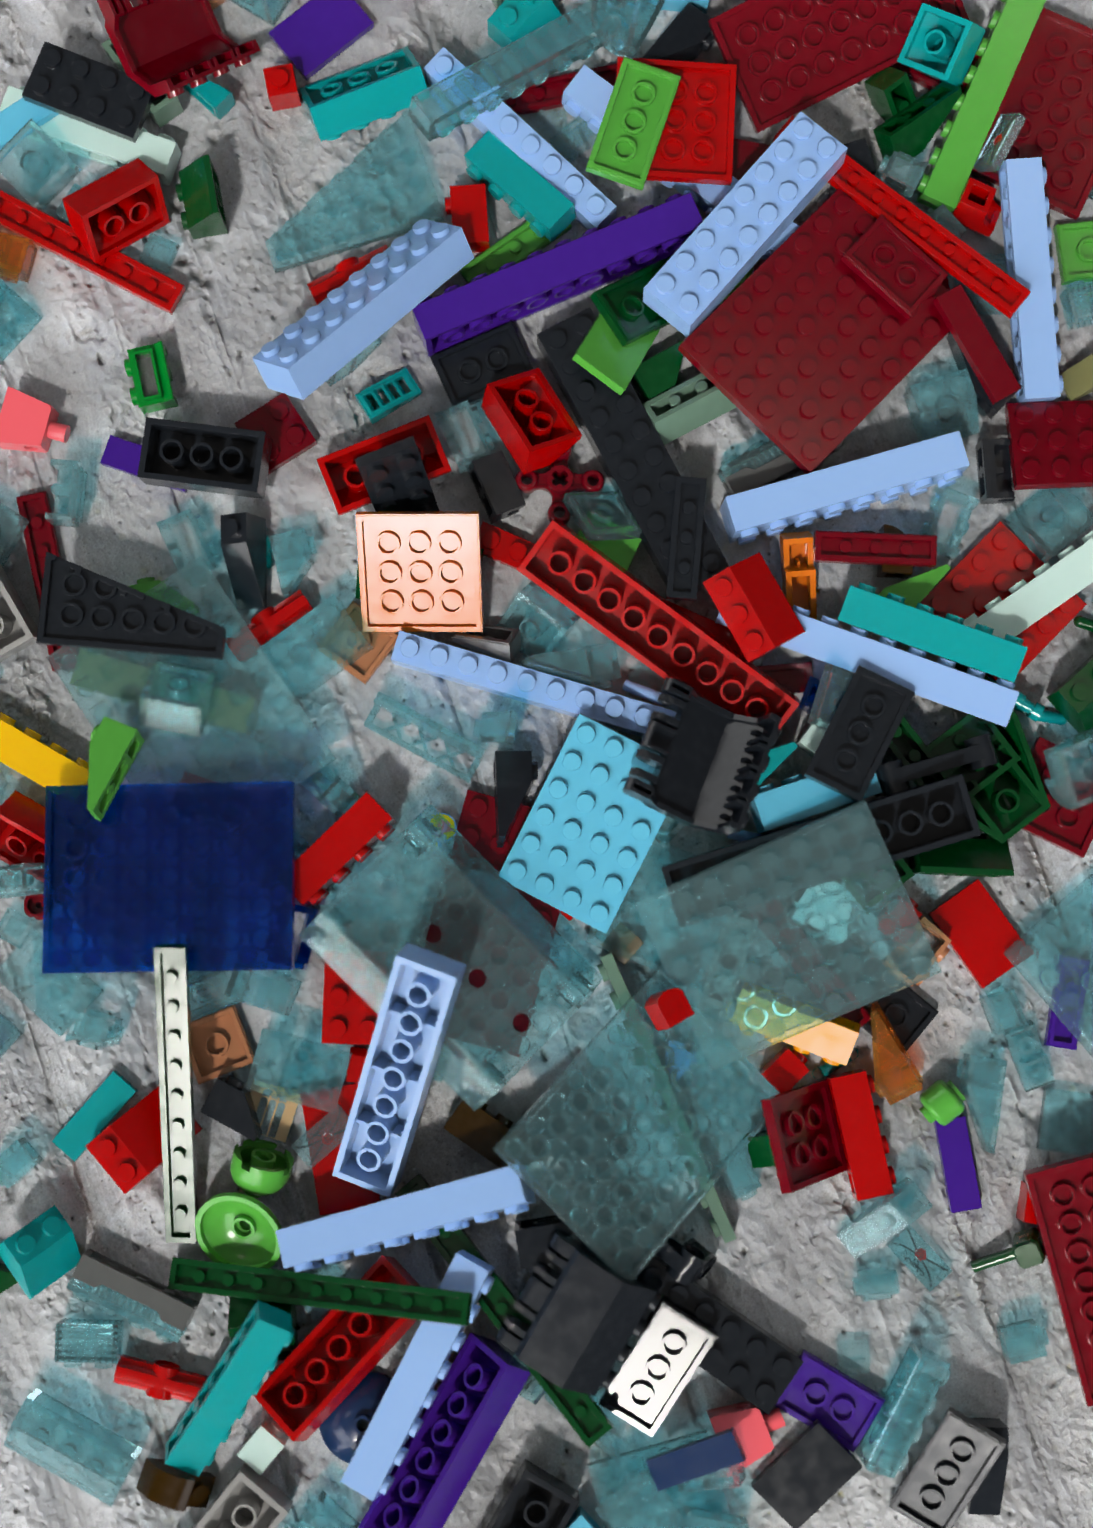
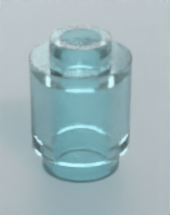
M888 1267L857 1270V1277H852L854 1295L860 1296L862 1302L891 1299L893 1295L900 1293L898 1275L895 1269L888 1270Z

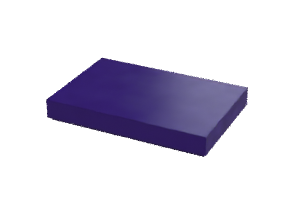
M309 0L268 33L272 41L307 81L373 29L374 23L355 0Z
M804 1349L800 1355L803 1364L775 1406L808 1426L818 1419L848 1450L854 1453L883 1406L885 1397Z

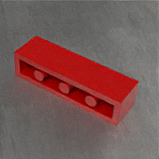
M857 1069L825 1076L828 1081L853 1198L861 1201L893 1194L892 1184H896V1176L892 1165H887L885 1154L889 1153V1146L886 1136H881L878 1124L882 1123V1115L879 1106L873 1104L871 1093H875V1085L871 1074L867 1075L865 1070Z

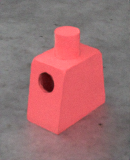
M7 388L0 412L1 449L47 453L52 440L64 443L68 441L71 428L70 425L57 422L59 413L53 406L14 388Z
M750 1401L707 1411L715 1434L734 1427L745 1453L746 1460L744 1462L729 1467L732 1475L771 1452L775 1447L769 1433L786 1426L779 1408L772 1410L769 1415L767 1413L761 1414L760 1409Z

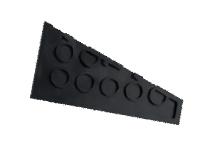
M46 551L36 643L40 645L217 660L224 659L226 629L224 627L185 612L166 602L157 600L145 593Z

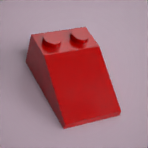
M159 1086L85 1146L124 1194L136 1187L162 1164ZM195 1120V1135H197L203 1128Z

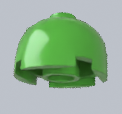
M251 1139L244 1140L242 1146H238L237 1143L233 1150L230 1167L233 1181L248 1196L254 1198L277 1193L288 1182L293 1169L294 1158L288 1150L285 1149L283 1154L280 1151L274 1150L277 1148L276 1143L261 1139L255 1141Z

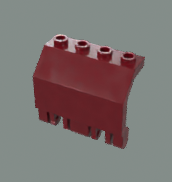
M97 0L105 18V29L126 75L155 98L167 94L169 99L185 92L183 86L190 84L191 88L202 85L208 82L206 75L212 73L214 78L230 72L228 65L234 63L235 68L252 61L250 55L260 51L256 39L238 45L221 31L208 0Z

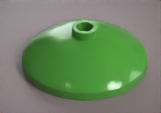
M225 1192L212 1196L199 1209L194 1225L196 1228V1238L203 1252L213 1262L270 1269L279 1259L281 1253L276 1230L282 1229L273 1212L259 1200L242 1193Z

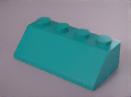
M408 46L298 88L315 131L321 141L338 139L344 132L352 129H364L372 121L380 118H392L400 110L420 107L424 104V101L431 99L421 66Z

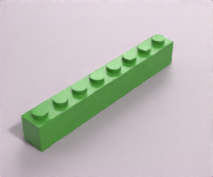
M1000 0L1002 5L999 11L994 10L987 24V28L991 29L987 38H982L975 55H978L979 58L975 66L970 65L963 82L967 83L965 90L952 108L955 110V113L951 120H946L939 135L943 137L940 147H934L928 159L931 168L928 174L923 173L918 182L916 190L920 193L916 202L947 216L956 208L1046 0Z

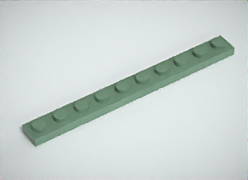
M611 952L599 957L602 963L597 965V968L604 982L610 980L614 992L609 993L615 1009L622 1008L626 1020L622 1021V1025L628 1038L634 1037L639 1048L635 1049L634 1052L640 1066L647 1065L651 1076L646 1078L653 1095L659 1093L663 1105L659 1106V1110L665 1123L672 1122L676 1133L672 1134L671 1137L677 1151L684 1150L688 1162L683 1164L690 1180L697 1179L701 1190L697 1191L696 1194L702 1208L709 1207L713 1219L708 1221L715 1237L721 1236L726 1244L737 1239L615 959Z

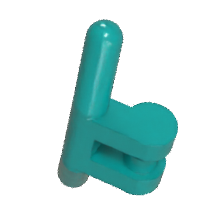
M988 677L991 682L996 683L992 678ZM1022 692L1019 693L1014 706L1015 710L1020 711L1035 722L1040 721L1057 725L1067 723V720L1061 713L1044 710V705L1039 702L1034 704L1026 699L1027 695Z

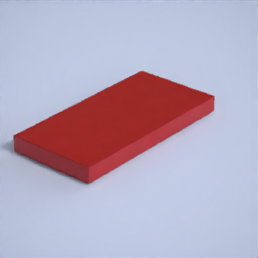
M359 1083L300 1093L307 1137H309L308 1144L322 1139V1135L315 1137L311 1135V1133L315 1134L314 1131L316 1129L329 1133L338 1119L339 1108H341V1114L331 1133L334 1134L346 1129ZM345 1131L333 1135L334 1141H332V1144H323L312 1164L320 1216L344 1212L381 1201L380 1194L332 1175ZM322 1140L309 1146L311 1162L322 1145Z

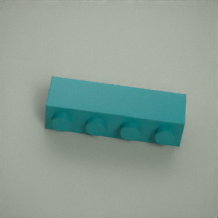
M490 131L464 155L467 164L466 171L474 181L479 182L481 180L488 186L487 190L496 200L500 201L503 199L508 204L509 210L518 219L522 217L530 223V228L537 236L541 238L545 236L553 242L576 218L574 204Z

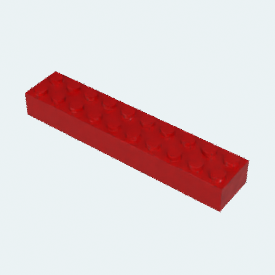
M557 518L551 521L517 568L520 573L663 679L674 678L694 688L700 697L734 714L759 718L768 713H773L782 718L778 727L781 729L800 705L797 696L754 664L748 663L743 656Z

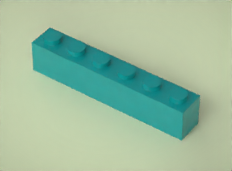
M859 582L858 587L850 585L838 617L839 621L1015 683L1028 647L1022 646L1023 639L1006 634L1005 638L1002 639L992 635L994 629L976 623L975 628L963 625L964 619L947 613L946 617L942 618L934 615L935 608L917 603L916 608L904 604L906 599L904 597L889 592L887 597L875 594L877 588Z
M259 1300L256 1302L167 1440L165 1464L199 1477L205 1466L212 1464L216 1455V1449L221 1442L225 1443L235 1420L241 1419L244 1415L248 1400L252 1395H256L259 1392L263 1377L267 1371L274 1369L278 1360V1354L283 1347H288L291 1343L294 1329H292V1315Z

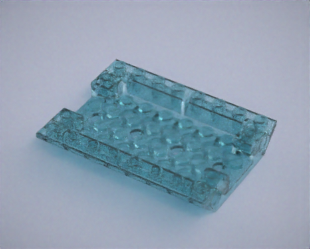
M431 804L298 935L378 1016L396 955L407 943L467 964L434 1072L473 1111H476L497 1094L589 999L604 978ZM392 881L396 884L397 894L394 898L386 899L380 894L379 888L382 882ZM436 925L440 928L442 935L437 943H429L425 939L424 930L427 926ZM474 969L483 971L486 977L485 983L479 988L471 986L468 980L470 972ZM520 1013L527 1015L530 1021L529 1027L523 1032H518L513 1027V1019Z

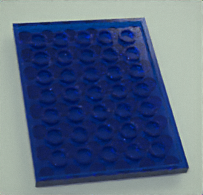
M295 782L121 785L102 821L96 820L87 809L88 785L46 786L42 974L154 972L153 947L156 944H188L189 972L294 970Z

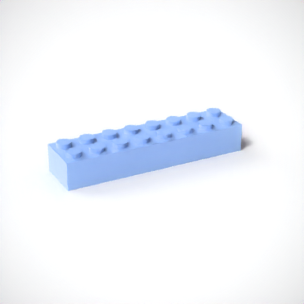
M800 112L643 289V302L688 338L711 315L844 164L848 148L807 115Z
M428 219L417 221L405 235L394 239L391 246L384 252L373 256L368 265L352 273L347 282L339 288L330 291L326 299L318 305L309 308L305 316L296 323L288 325L279 337L263 345L261 351L252 359L266 386L269 389L302 400L308 397L474 259L462 227Z
M956 431L726 496L720 507V513L729 543L738 541V545H744L755 541V536L766 533L767 537H772L785 532L784 528L795 525L796 529L810 526L813 524L812 520L824 517V520L828 521L842 516V511L852 509L853 513L866 510L870 508V503L881 501L882 505L892 503L899 499V495L909 493L910 496H917L927 492V487L937 484L939 488L951 486L956 483L955 479L963 476L962 473L970 464L960 431Z
M407 943L396 955L332 1173L333 1176L388 1198L391 1197L401 1182L467 964L411 943Z
M514 1164L276 1230L283 1267L294 1268L295 1273L306 1272L321 1268V1261H324L325 1264H336L351 1260L350 1253H354L355 1256H365L380 1252V1245L383 1244L385 1248L411 1243L409 1237L414 1236L415 1240H423L440 1235L439 1229L442 1228L445 1229V1232L470 1227L469 1221L475 1220V1223L500 1219V1212L505 1211L506 1215L529 1211V1204L536 1203V1198L528 1167L526 1165Z

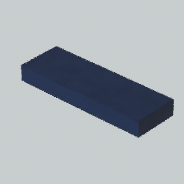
M733 1427L648 1457L646 1463L657 1490L661 1491L742 1463L746 1460V1456Z

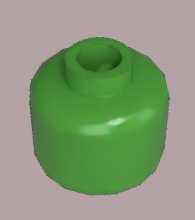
M941 1079L935 1081L919 1097L923 1104L919 1110L931 1124L936 1120L940 1125L946 1126L965 1110L963 1101L966 1098L951 1080L947 1083Z

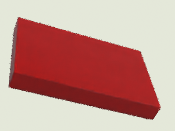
M975 879L928 913L936 927L952 940L949 945L982 989L1032 954L979 879Z

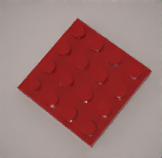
M617 57L616 79L624 57ZM630 58L681 76L646 180L731 185L737 65Z
M1000 521L920 603L935 608L933 614L945 618L947 613L961 617L964 620L973 613L980 617L987 612L984 607L986 604L998 596L1002 600L1010 596L1011 593L1008 589L1022 579L1026 583L1036 577L1033 572L1044 565V563ZM1077 594L1015 636L1024 640L1022 646L1028 647L1018 674L1087 605ZM986 673V675L992 678L995 682L999 678L994 675Z

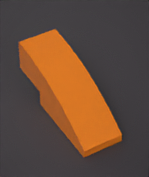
M810 531L779 533L783 593L792 609L796 605L810 610L809 617L817 619L813 536Z

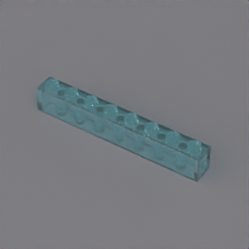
M590 0L412 96L408 115L429 142L438 137L444 138L461 124H470L481 113L487 110L489 112L495 110L503 101L519 97L530 86L534 84L538 86L545 82L550 75L567 70L572 63L580 59L586 60L594 51L601 47L607 48L611 46L618 38L617 33L622 21L605 0Z

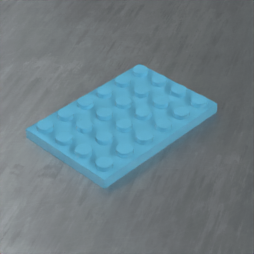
M580 713L497 878L606 934L666 815L645 806L643 802L622 791L627 777H631L629 772L632 767L641 768L651 774L655 770L654 767L636 758L637 751L641 749L639 747L640 743Z

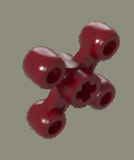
M572 447L555 460L551 469L546 473L532 471L523 474L520 470L515 478L521 493L530 494L541 489L551 495L552 504L548 508L547 513L550 523L553 519L557 518L565 525L568 524L571 518V509L567 504V497L571 492L581 490L589 495H596L604 488V476L598 470L592 469L582 474H576L569 469L567 462L571 456ZM563 477L565 478V486L562 484L554 485L555 478L559 480ZM530 478L532 482L526 485L522 483V480ZM595 479L598 484L592 486L587 481ZM556 511H562L565 515L561 518H558L554 515V513Z

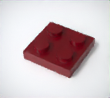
M284 393L234 423L236 428L266 432L273 440L268 475L317 445L315 438Z

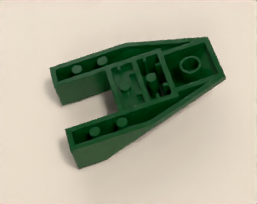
M956 662L955 669L967 672L968 666ZM985 675L984 679L990 681L987 675ZM1014 710L1007 727L967 713L965 717L927 746L903 717L886 753L893 761L902 759L904 766L964 749L963 741L984 734H991L999 763L973 771L969 763L912 781L917 786H921L953 775L962 774L980 830L1000 844L1006 842L1051 807L1019 717Z

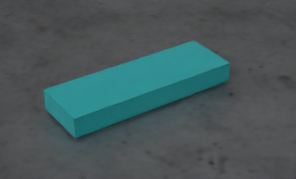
M116 1070L113 1071L52 1142L74 1162L77 1161L87 1148L85 1146L107 1127L138 1090Z

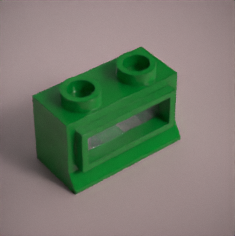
M162 341L152 345L128 349L129 358L124 359V366L127 376H133L135 387L130 388L133 405H138L144 414L179 407L178 401L173 395L171 386L173 378L166 362L165 356H168V352Z

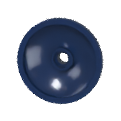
M371 1370L320 1425L319 1429L324 1443L342 1461L350 1463L367 1430V1428L359 1427L358 1420L366 1419L370 1424L392 1380L388 1375Z

